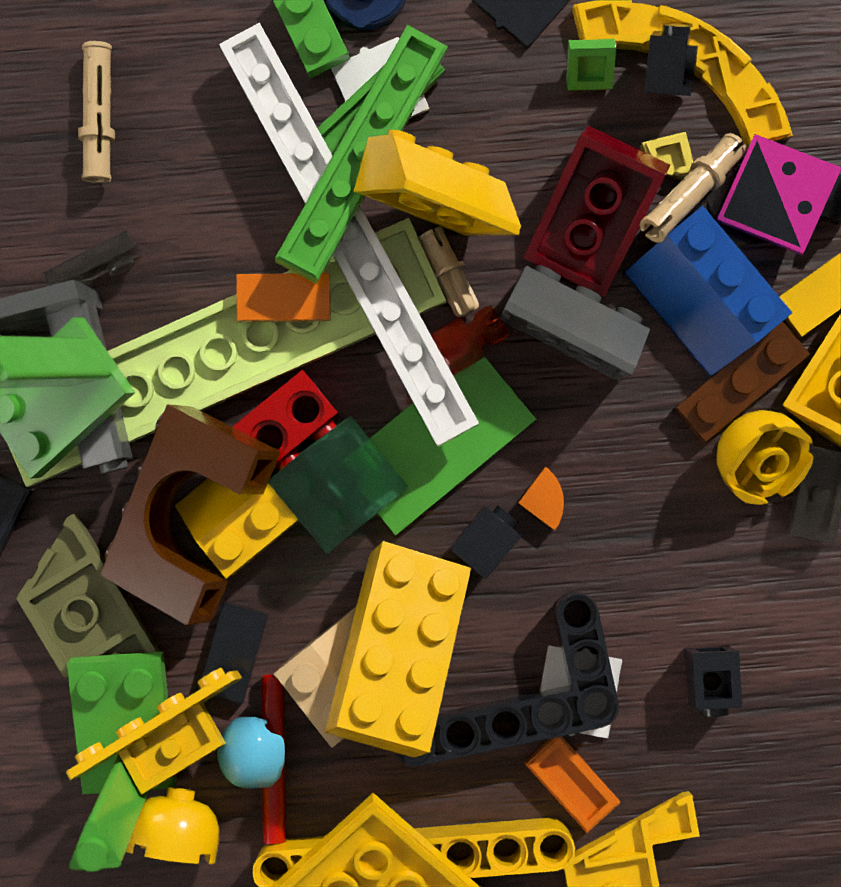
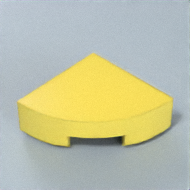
M686 132L641 143V151L670 164L666 177L683 180L690 172L693 158Z

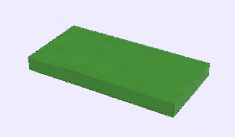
M479 349L451 371L478 420L479 426L437 447L416 406L412 403L338 464L395 535L536 420Z

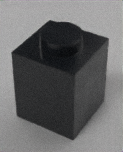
M498 505L493 511L483 506L449 549L483 578L487 579L522 537L513 530L519 522Z

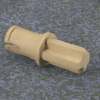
M436 227L434 229L435 233L431 229L420 235L418 239L454 315L463 317L474 312L479 307V302L462 270L465 267L464 262L458 261L444 233L443 227Z

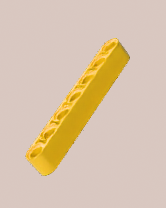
M555 818L414 828L469 878L558 871L570 865L575 856V845L568 828L563 822ZM550 835H559L564 839L561 849L554 853H547L541 850L540 845L543 839ZM325 836L287 838L284 843L265 844L253 865L252 875L258 887H271L285 874L276 875L270 873L264 864L266 859L271 857L280 858L286 863L289 870ZM507 838L516 841L518 848L512 855L504 857L495 853L494 847L500 840ZM458 842L466 843L471 846L473 851L466 859L455 860L447 853L453 844Z

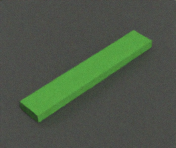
M409 25L406 26L275 257L276 263L315 284L319 282L366 196L354 192L368 137L387 135L389 130H404L442 62L448 46Z

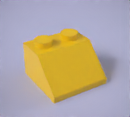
M208 478L175 505L196 543L226 579L236 574L303 519L271 478L263 495H239Z

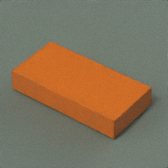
M296 273L237 274V321H331L330 274L323 273L317 284Z
M563 736L548 739L524 761L531 772L586 833L621 803Z

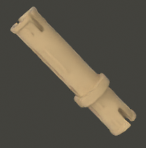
M88 41L82 45L83 127L78 128V139L83 142L82 180L90 183H107L111 180L110 143L115 141V130L110 128L112 46L106 42Z
M731 133L725 134L706 156L698 157L691 164L688 175L640 221L642 231H645L650 225L654 226L645 234L647 238L656 243L664 241L667 235L709 191L720 188L725 182V175L747 153L745 144L741 145L736 152L733 151L743 141L740 137Z

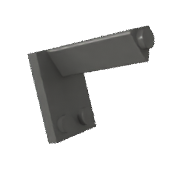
M70 280L0 298V336L48 324L51 337H53L73 317H84L106 349L98 311L103 310L100 295L97 291L82 283ZM121 407L77 445L83 469L99 466L100 473L107 474L129 468L127 460L133 457Z

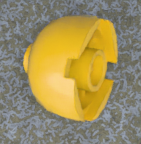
M766 410L753 411L734 420L723 432L717 446V466L725 484L738 498L749 504H767L766 497H770L777 492L781 497H784L791 493L805 479L813 463V455L809 452V443H813L811 437L783 413Z
M168 787L166 796H154L145 801L126 852L133 854L134 844L146 849L144 857L199 864L200 854H204V859L207 863L214 864L219 846V825L216 815L208 805L194 800L195 791Z

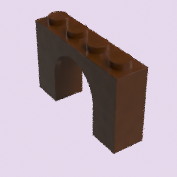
M167 404L164 412L156 422L155 436L148 454L140 463L138 469L139 477L131 497L123 506L122 520L114 540L106 550V561L100 575L185 625L211 622L229 579L188 557L177 545L170 526V508L174 495L185 480L197 473L239 495H263L281 451L194 407Z

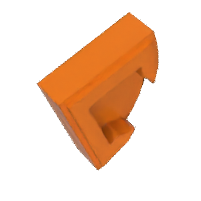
M544 467L520 498L518 504L553 530H556L563 515L564 496L555 475L547 467Z

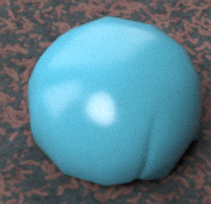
M238 717L221 734L226 744L217 749V760L225 778L235 786L247 789L269 788L281 776L285 763L284 740L280 735L270 732L265 727L268 724L266 719Z

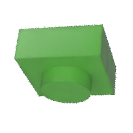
M614 39L568 40L566 74L568 90L613 89L616 57Z

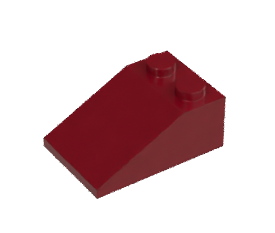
M588 126L581 133L523 258L537 265L544 266L561 277L605 297L640 228V221L646 216L670 164Z

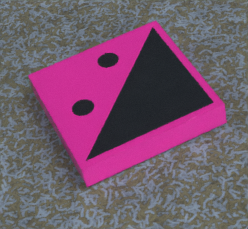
M754 134L719 213L717 222L803 255L839 176L841 167Z

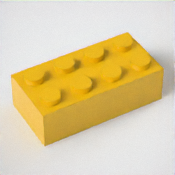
M382 541L369 554L324 733L413 758L430 753L471 571L470 567Z

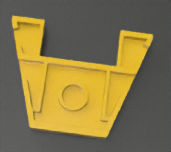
M689 791L682 792L576 850L571 864L564 869L566 886L659 887L652 846L654 844L700 836L692 794Z

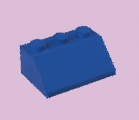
M704 206L689 216L671 231L664 241L657 243L623 273L709 376L714 375L748 350L793 313Z

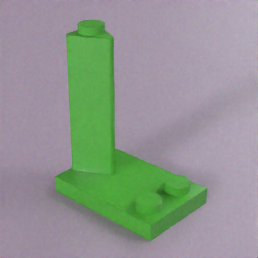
M73 317L53 337L0 336V434L29 478H40L135 394V391L84 317Z
M163 651L71 657L67 663L77 754L98 742L102 744L103 748L107 747L119 739L116 734L119 728L139 717L142 718L144 723L148 722L160 714L156 706L168 699ZM118 754L80 777L82 795L99 794L70 861L69 867L72 870L94 872L102 868L119 867L149 791L141 795ZM176 774L151 790L175 787L177 782Z

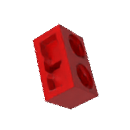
M301 370L237 422L233 428L259 441L262 432L266 428H279L283 434V444L278 449L281 452L274 469L277 468L282 473L302 457L298 449L305 443L313 439L318 444L338 427L334 420L340 414L311 378ZM305 398H312L319 405V414L310 423H300L295 416L297 403Z

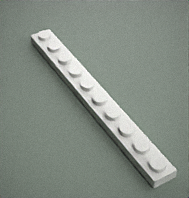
M258 23L219 45L306 204L333 156L261 24ZM360 207L333 256L437 447H440L479 426V422Z

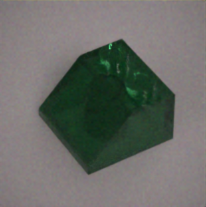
M351 416L301 452L268 482L326 554L409 488Z

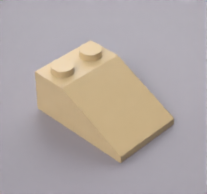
M356 607L279 666L274 673L331 748L344 739L324 732Z

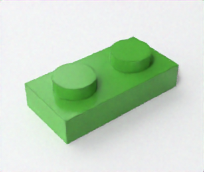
M273 0L309 78L350 60L345 44L323 0Z

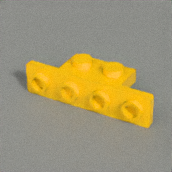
M219 668L197 681L200 690L184 698L180 692L156 706L160 714L148 722L144 723L142 718L139 717L116 731L119 739L107 747L103 748L102 744L98 742L74 756L78 764L66 771L69 779L73 780L82 777L119 754L142 795L226 744L225 740L207 711L204 702L240 681L242 677L238 670L225 674L223 669Z

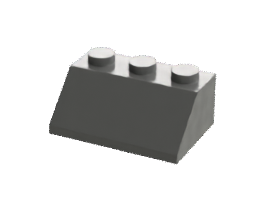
M537 265L535 270L526 266L499 321L618 382L631 376L637 366L650 331L649 328L641 325L643 318L623 307H618L614 311L600 304L602 297L590 289L577 286L576 290H573L559 283L561 276L544 266Z

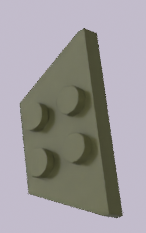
M72 514L67 517L57 539L51 548L46 550L38 563V569L33 577L27 580L16 598L62 676L68 677L67 663L71 657L161 652L123 588L100 575L106 560L79 515Z

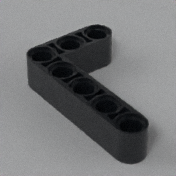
M577 591L561 595L554 606V618L569 686L439 712L430 753L415 758L395 753L397 758L409 766H422L610 725L617 717L619 702L596 603L589 596ZM574 600L583 601L588 609L586 620L579 625H570L564 619L565 607ZM584 646H591L597 652L596 664L588 670H580L574 665L576 651ZM594 692H601L607 697V706L598 715H590L584 711L586 697ZM547 702H556L562 706L563 714L561 719L554 724H544L538 719L540 707ZM503 711H509L518 717L516 728L508 734H501L492 726L494 717ZM456 721H464L472 727V737L464 743L453 742L447 735L448 727Z

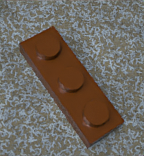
M782 321L756 344L712 375L675 406L674 409L702 442H707L806 359L810 353Z

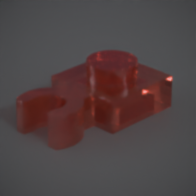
M492 305L479 310L475 314L473 321L467 325L459 317L430 334L453 376L485 357L482 350L483 345L497 344L508 337L509 333L503 321L488 327L498 320Z

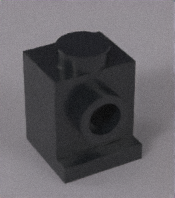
M666 23L662 25V31H653L650 35L644 92L691 96L694 81L685 80L686 74L695 73L698 46L689 45L691 26Z
M730 646L684 648L687 668L688 704L695 710H700L702 716L707 717L729 715L728 708H742L739 651ZM714 672L717 676L716 684L711 688H705L703 683L704 676L707 673Z

